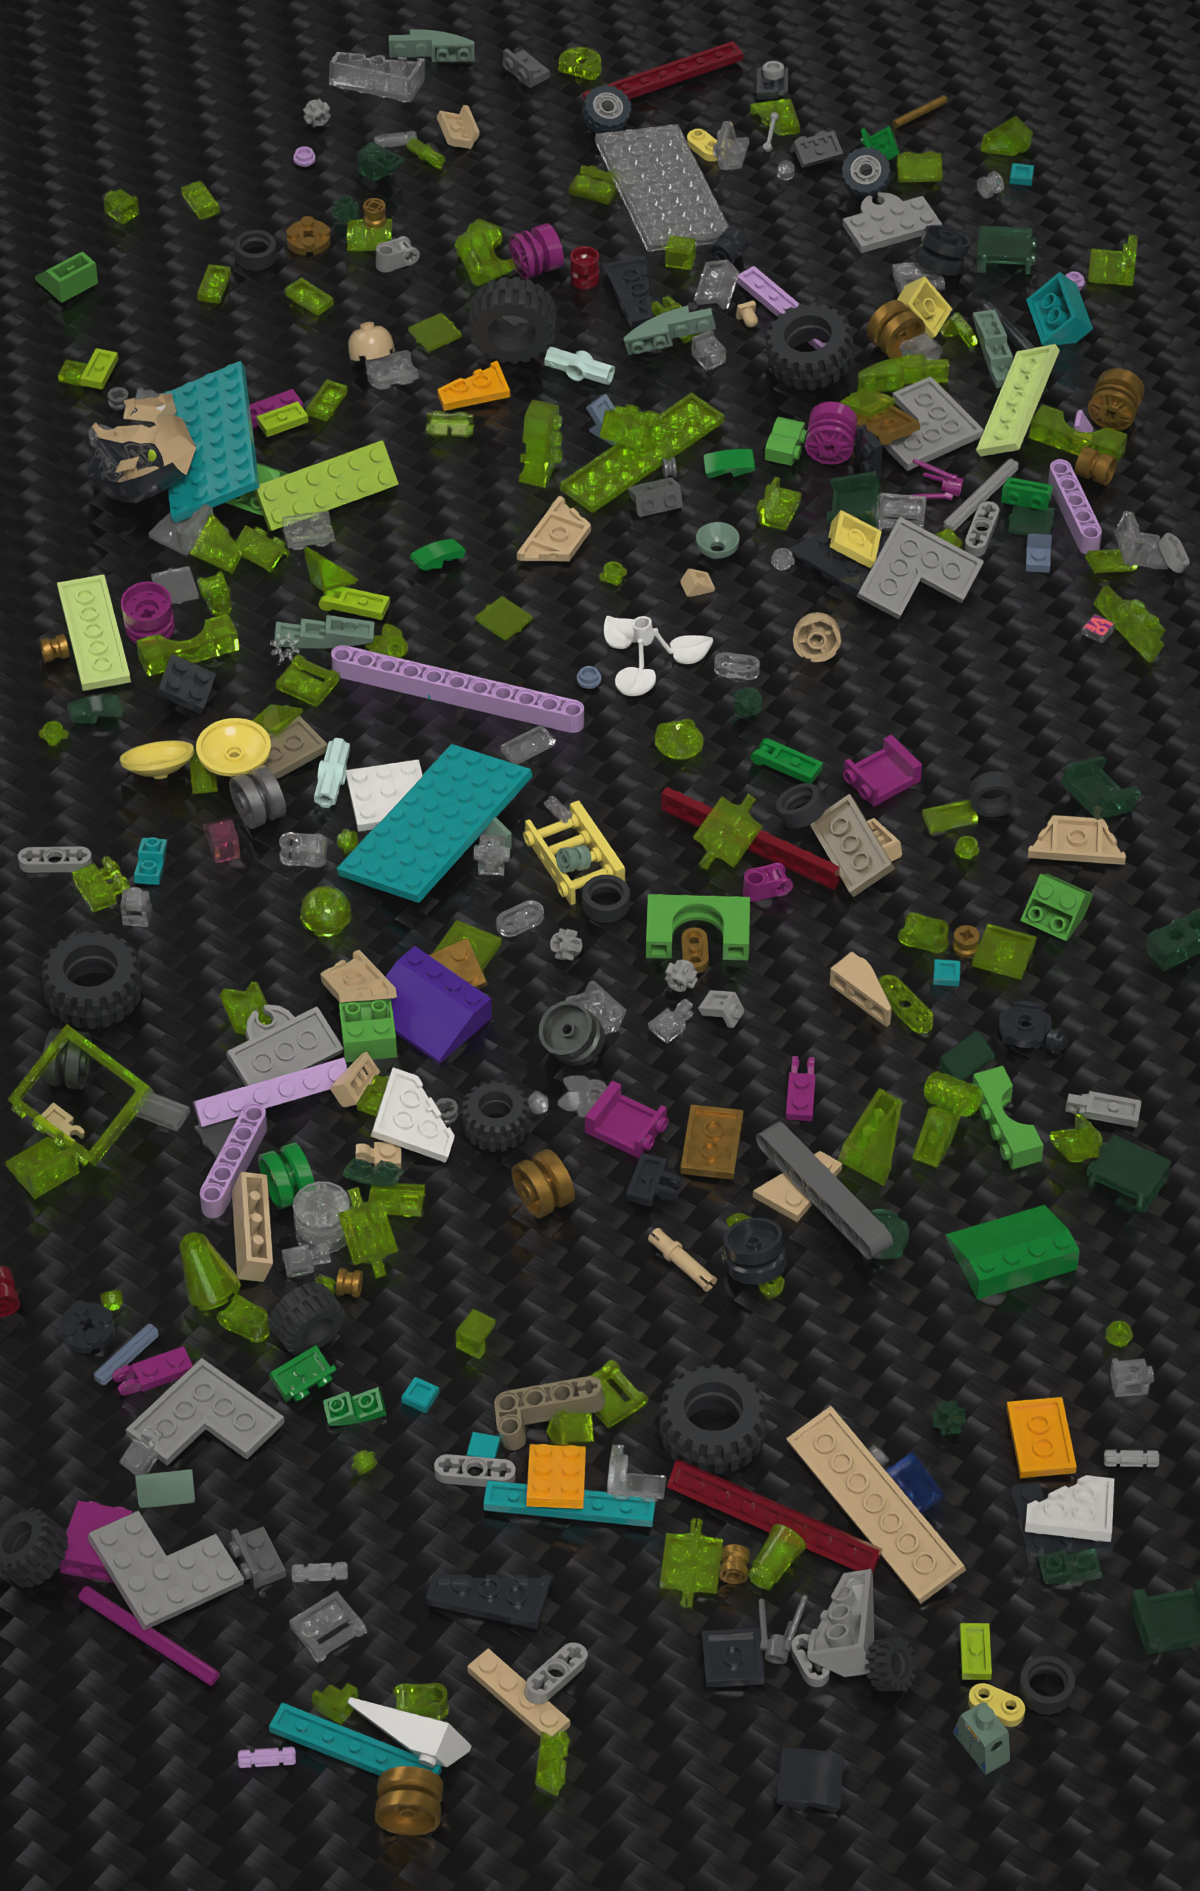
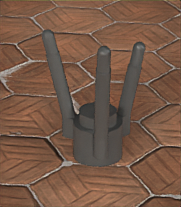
M807 1595L802 1596L794 1619L788 1622L784 1636L774 1634L771 1636V1639L767 1638L765 1603L763 1599H759L761 1631L759 1649L765 1651V1660L775 1664H785L787 1662L792 1640L808 1599Z

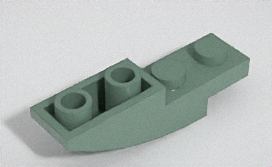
M410 29V35H389V57H432V62L475 61L474 41L446 32Z
M688 306L665 312L644 322L624 337L628 355L673 346L672 338L716 329L712 309L708 308L689 312Z

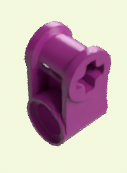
M778 862L748 869L744 874L742 893L744 897H750V901L755 902L786 895L792 890L793 883L785 874V866Z

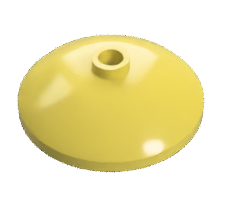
M230 718L217 721L204 729L198 737L196 751L199 761L209 771L223 776H238L240 774H249L250 770L263 765L267 761L271 752V741L266 730L259 724L247 719Z
M184 741L149 743L128 750L121 755L120 762L123 768L132 773L153 777L154 779H163L190 761L194 755V747L192 744Z

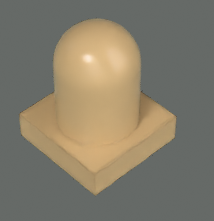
M755 301L737 305V320L743 319L746 326L750 328L755 327L758 323V318L755 314Z

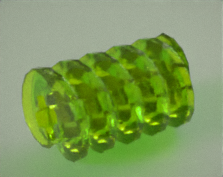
M940 1071L932 1073L924 1085V1095L928 1102L965 1117L976 1113L983 1101V1090L981 1087L966 1083L964 1080L949 1074H942Z

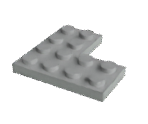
M930 376L893 393L892 400L905 413L919 421L920 430L913 432L911 436L893 440L891 444L882 446L908 471L919 466L912 462L913 459L926 463L981 438L984 430Z
M899 517L857 597L897 619L903 613L919 581L962 603L984 561Z
M201 1358L126 1429V1436L167 1466L205 1429L248 1459L284 1424V1417Z
M139 1511L88 1534V1541L143 1630L243 1585L244 1582L243 1576L216 1534L166 1556Z

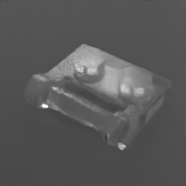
M918 262L893 264L892 272L899 294H901L907 284L924 276L937 291L945 289L944 278L941 274L924 268Z
M880 493L876 529H893L898 519H886L884 516L917 519V521L909 522L923 528L927 497Z
M337 1591L289 1620L291 1629L308 1648L317 1663L324 1660L326 1654L355 1636L360 1637L367 1632L363 1622ZM346 1621L348 1622L349 1627L319 1645L316 1641Z

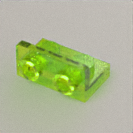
M927 151L923 154L903 152L897 155L898 182L942 181L941 153Z
M774 477L771 485L768 484L765 489L764 499H760L757 506V513L760 514L759 524L786 531L801 501V493L779 487L780 478Z

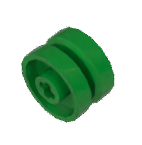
M296 1142L281 1146L279 1155L272 1150L259 1155L260 1173L267 1175L268 1194L277 1209L282 1210L292 1206L295 1197L300 1201L315 1197L316 1186L310 1166L302 1149Z

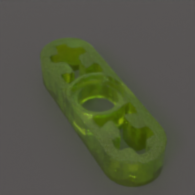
M884 975L878 980L891 1009L914 1032L926 1033L932 1029V1011L899 978L894 975ZM906 1000L911 1002L912 1005L905 1008L901 1007L898 1003Z

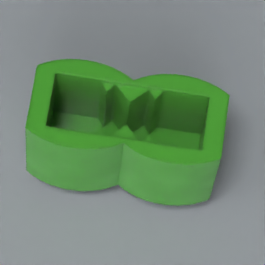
M778 417L766 444L765 460L790 466L793 465L795 459L799 460L802 449L801 444L806 443L807 430H805V422Z

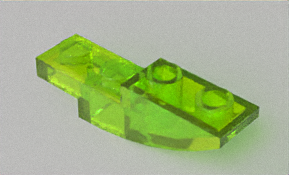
M924 354L888 359L858 373L857 390L858 393L898 391L904 388V384H914L930 376L937 383L948 382L949 361L948 359L925 360Z

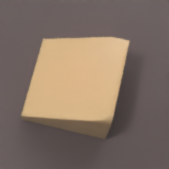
M688 569L680 581L688 597L714 592L715 590L707 572Z

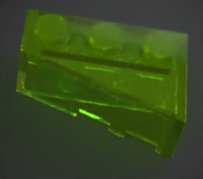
M536 400L531 401L525 414L523 442L526 443V454L521 455V462L525 463V467L519 475V482L546 487L556 463L559 464L561 462L562 450L559 449L562 441V433H559V429L562 423V416L559 415V405Z
M879 1088L844 1142L838 1161L884 1186L891 1170L902 1100Z

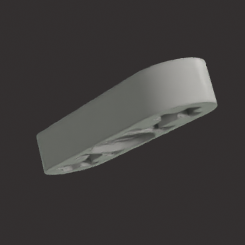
M983 502L978 506L965 539V551L975 557L981 556L986 552L999 517V507L997 504ZM986 527L988 530L978 531L976 528ZM976 540H979V543L975 546Z
M28 847L22 849L18 854L20 869L28 873L84 872L92 866L91 852L86 847ZM55 856L62 858L61 861L57 863H52L48 861L50 858Z
M446 1454L438 1457L434 1463L436 1479L446 1484L486 1487L487 1480L514 1483L516 1479L515 1466L506 1459ZM445 1466H451L449 1472L443 1471ZM459 1466H462V1474H459ZM471 1467H479L483 1470L478 1476H471L467 1473ZM488 1469H491V1476H488ZM501 1471H506L505 1477L499 1476Z
M578 1643L564 1645L527 1679L524 1689L526 1699L534 1704L547 1702L584 1668L588 1656L586 1648ZM568 1657L572 1658V1659L569 1661V1665L567 1664ZM557 1669L563 1673V1676L554 1677L548 1671ZM543 1682H544V1683H545V1684H544V1688H543V1689H539V1688L543 1685Z

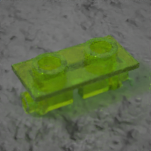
M434 411L433 413H427L428 424L426 425V433L447 436V429L452 428V436L468 437V434L473 435V415H469L466 412L446 414L443 411Z
M195 749L194 755L190 759L193 794L218 792L216 774L201 764Z
M558 1731L553 1737L545 1732H541L535 1785L554 1796H558L559 1789L562 1788L566 1780V1761L562 1758L567 1756L570 1738L564 1731Z

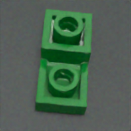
M732 449L704 455L705 471L709 479L729 472L736 477L756 470L752 449Z
M446 539L416 550L411 554L410 558L420 569L429 571L435 568H442L444 560L452 561L453 559L464 558L466 550L454 539Z
M378 1387L355 1396H351L348 1391L323 1400L329 1426L360 1423L387 1415L382 1393Z

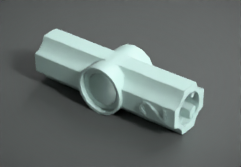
M550 346L545 357L546 366L565 371L575 381L588 378L610 385L615 373L614 366L593 360L592 356L585 351H578L576 354Z
M341 738L329 741L324 761L321 760L319 764L318 784L314 795V802L318 803L321 807L330 808V806L335 805L340 785L345 783L346 763L350 752V744Z

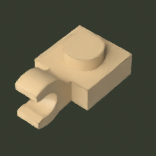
M374 1142V1148L366 1144H357L356 1164L374 1163V1170H401V1147L389 1142Z

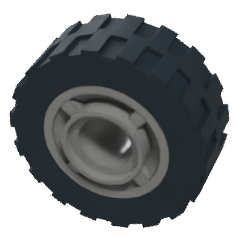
M597 86L595 89L590 90V93L585 98L582 107L583 121L595 133H600L601 135L617 134L621 129L625 128L631 113V102L622 90L614 86Z
M861 147V149H855L854 152L847 155L843 162L842 179L845 188L848 189L850 194L863 199L869 195L875 198L877 193L886 190L887 184L890 182L889 161L887 162V157L881 151L875 150L872 147ZM864 170L872 172L868 176L861 175V172Z

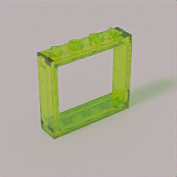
M66 1024L8 1098V1101L13 1104L11 1110L21 1118L27 1115L33 1119L34 1122L31 1125L41 1133L45 1134L46 1131H49L55 1137L52 1141L65 1150L67 1147H70L76 1153L73 1157L86 1166L89 1162L96 1166L152 1094L153 1090ZM68 1040L136 1090L135 1094L90 1152L22 1101Z

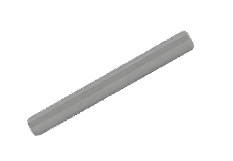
M1008 459L944 521V529L949 532L955 531L981 503L985 502L1007 480V477H1011L1018 470V462Z

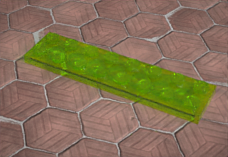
M690 393L560 482V490L594 513L627 490L628 487H631L662 465V458L670 460L671 457L676 456L724 422V415L693 393Z

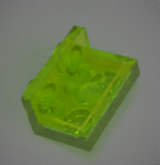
M246 525L231 548L235 553L269 572H272L282 554L286 556L290 554L284 547L286 545L285 542L275 536L273 539L266 537L268 533L257 526L252 529Z
M251 982L246 991L224 988L219 995L236 1033L246 1034L247 1021L255 1010L258 1013L260 1023L264 1025L271 1024L272 1019L263 1012V1007L268 1004L257 982Z
M1082 1114L1075 1115V1129L1050 1132V1142L1068 1161L1082 1162L1087 1158L1099 1157L1102 1136Z

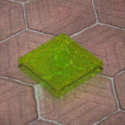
M456 920L433 953L468 938L483 971L502 944V938Z
M987 924L972 966L1022 980L1037 937Z

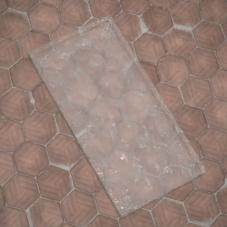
M678 124L596 134L595 142L648 252L712 244L729 227Z

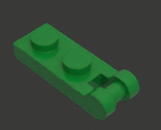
M768 738L763 739L759 744V749H756L751 754V760L755 764L767 765L805 783L812 784L823 769V762Z

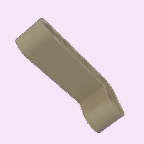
M587 1376L500 1393L496 1397L494 1405L497 1429L503 1446L508 1450H517L523 1447L526 1443L525 1425L600 1411L606 1402L601 1382L596 1377Z

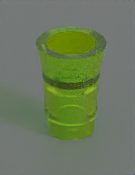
M779 1524L773 1525L765 1544L753 1561L747 1576L759 1588L770 1590L779 1581L792 1562L806 1549L805 1542L790 1528Z

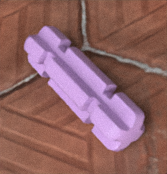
M283 1747V1750L278 1751V1748L255 1749V1752H250V1750H240L238 1752V1765L241 1768L251 1767V1764H255V1767L278 1766L279 1762H283V1765H293L296 1762L294 1747Z

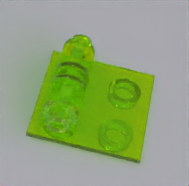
M386 219L385 226L383 228H376V230L374 228H367L364 225V220H348L347 251H375L378 244L392 240V219Z

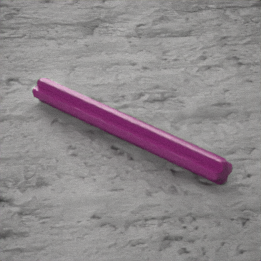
M85 1586L79 1593L78 1598L82 1602L205 1683L214 1685L220 1674L217 1670L153 1628L143 1630L136 1617L89 1586Z

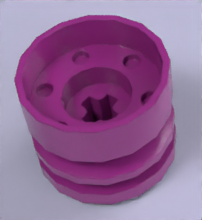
M546 223L531 229V232L525 230L520 232V234L516 233L510 236V254L517 272L523 279L526 280L533 276L541 275L542 271L547 273L563 266L564 255L556 231L550 224Z
M825 402L815 406L810 412L805 443L807 453L814 460L825 464H839L848 460L853 453L857 426L855 412L850 407L838 402Z
M141 582L129 587L124 592L121 599V608L126 636L131 642L139 646L151 647L167 641L173 635L175 629L172 601L168 590L158 583Z

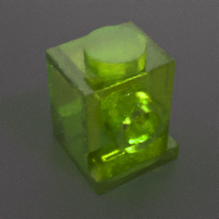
M122 189L115 192L109 191L105 195V213L122 225L139 215L138 200L135 195L132 197Z

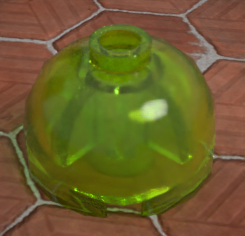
M316 887L309 891L302 901V924L305 929L313 930L315 935L333 936L343 931V927L351 922L352 914L349 900L336 887Z

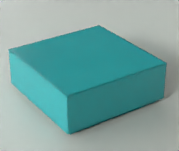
M1012 163L1010 184L1031 186L1034 166Z
M935 959L933 985L959 986L960 961Z
M414 1377L401 1397L402 1403L426 1413L438 1396L439 1387Z
M473 1432L467 1456L496 1459L500 1437Z

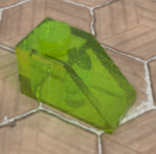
M1014 116L983 135L980 150L986 153L1015 156L1020 152H1025L1030 147L1033 132L1017 116Z
M937 1106L929 1108L912 1158L938 1167L953 1140L961 1115Z

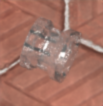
M993 171L987 177H981L977 180V188L979 193L988 199L994 193H1000L1004 190V182L1002 177Z

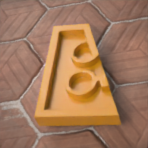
M498 361L491 363V367L483 371L481 369L474 371L473 376L467 379L459 378L437 389L438 398L443 410L446 411L510 397V389Z

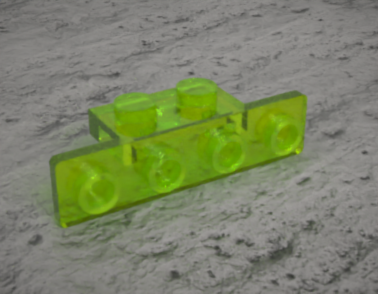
M1104 586L1094 601V605L1148 662H1154L1164 646V643L1158 637L1161 638L1166 631L1159 623V619L1150 614L1141 601L1137 599L1122 600L1109 586Z

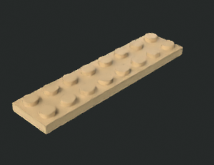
M832 1406L786 1438L788 1444L871 1544L883 1549L880 1556L920 1604L966 1570L964 1564Z

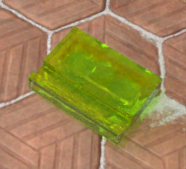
M372 1182L368 1200V1214L404 1215L406 1217L421 1216L425 1185Z

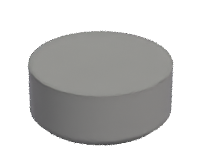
M777 61L765 63L763 65V76L769 80L782 78L784 76V65Z

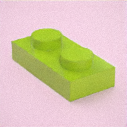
M96 348L80 378L81 385L103 389L118 361V353Z
M298 401L256 416L257 424L266 437L308 422V415Z
M960 1623L962 1680H991L989 1623Z

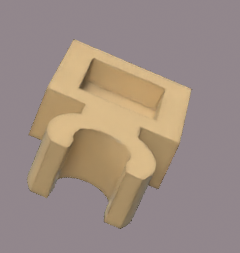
M52 1103L36 1120V1126L55 1140L60 1136L64 1137L66 1145L71 1148L75 1147L76 1141L70 1136L78 1135L83 1139L85 1133L80 1126H72L74 1118L55 1103Z

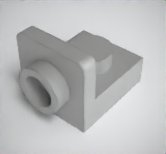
M710 990L698 1008L702 1016L723 1017L727 1026L734 1028L744 1013V1008L736 993Z

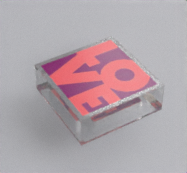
M1094 614L1082 627V634L1103 643L1114 631L1115 623Z

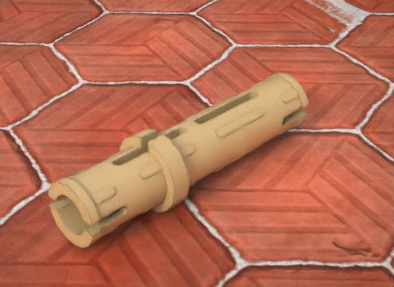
M657 1228L652 1232L657 1237L649 1235L648 1241L663 1253V1257L667 1261L674 1262L701 1286L704 1291H709L712 1288L709 1284L710 1282L715 1285L717 1278L685 1252L679 1242H674L662 1229Z

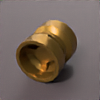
M371 198L365 201L363 204L365 213L364 225L373 230L383 228L386 224L384 201L378 198Z
M64 634L57 635L55 639H40L45 663L51 662L57 657L62 659L70 657Z
M731 1544L722 1548L721 1560L723 1564L720 1565L719 1572L721 1580L731 1584H740L747 1580L748 1568L746 1565L749 1563L750 1551L746 1547Z

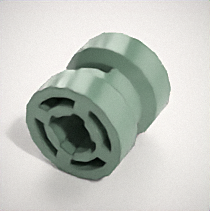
M585 845L574 846L573 848H560L556 855L557 866L563 873L573 872L575 869L578 871L587 870L591 865V853Z

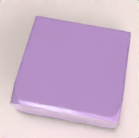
M1079 410L1077 411L1074 425L1073 441L1074 443L1089 445L1091 444L1093 427L1083 411Z

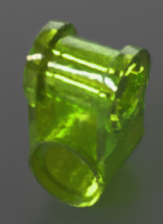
M217 572L215 576L204 579L199 577L197 582L200 593L211 612L216 616L229 614L232 609L230 589L222 572Z
M909 913L905 918L904 929H901L898 934V939L909 947L941 953L948 948L949 926L941 919L922 916L918 913Z
M234 1295L230 1299L231 1303L229 1306L217 1314L218 1322L227 1330L234 1331L252 1342L265 1341L270 1335V1325L266 1310L247 1301L242 1296Z
M439 1683L400 1684L393 1689V1696L396 1698L395 1709L435 1720H442L449 1713L447 1690ZM434 1700H440L438 1703H430Z

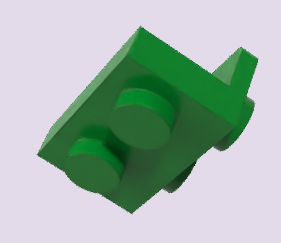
M890 126L872 136L869 135L865 128L861 129L863 137L860 140L864 147H872L875 150L881 151L887 157V161L892 160L900 153L894 132Z
M1007 477L1006 483L1003 484L1001 503L1047 511L1053 492V485Z
M315 1345L272 1371L269 1377L286 1403L293 1398L298 1402L310 1394L308 1389L316 1384L321 1388L333 1380L331 1375L337 1369L334 1365L329 1366L319 1348Z

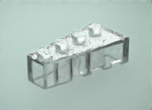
M337 52L330 61L329 85L337 86L340 89L355 90L359 93H369L381 98L396 99L400 102H411L425 80V59L417 58V62L407 61V57H398V60H387L383 55L366 58L365 54Z

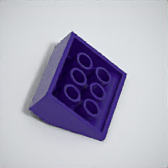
M416 946L403 955L386 975L389 982L396 988L397 994L396 998H391L395 1033L439 1064L492 1018L490 997Z

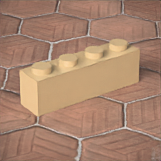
M241 1172L232 1189L237 1279L264 1282L273 1265L267 1175Z

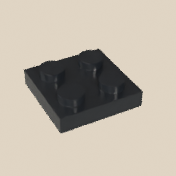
M171 654L156 694L201 714L216 674Z
M760 1628L702 1631L706 1687L764 1684L762 1650L759 1649L761 1643Z

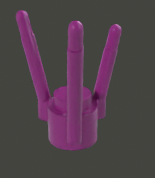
M912 460L913 463L943 476L923 474V477L941 482V491H945V493L912 494L910 496L911 499L952 500L953 496H960L963 484L962 478H958V475L949 474L920 460Z

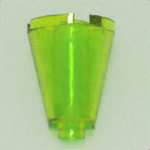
M192 1232L185 1235L179 1247L187 1297L191 1306L197 1305L200 1310H208L226 1304L229 1301L227 1298L233 1292L236 1295L239 1292L241 1284L238 1276L204 1234Z

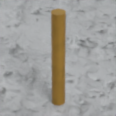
M943 95L893 120V126L898 128L948 102L947 97Z

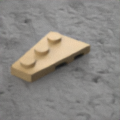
M821 1151L814 1154L835 1177L842 1170L841 1162ZM784 1173L753 1191L755 1199L796 1222L800 1220L813 1204Z

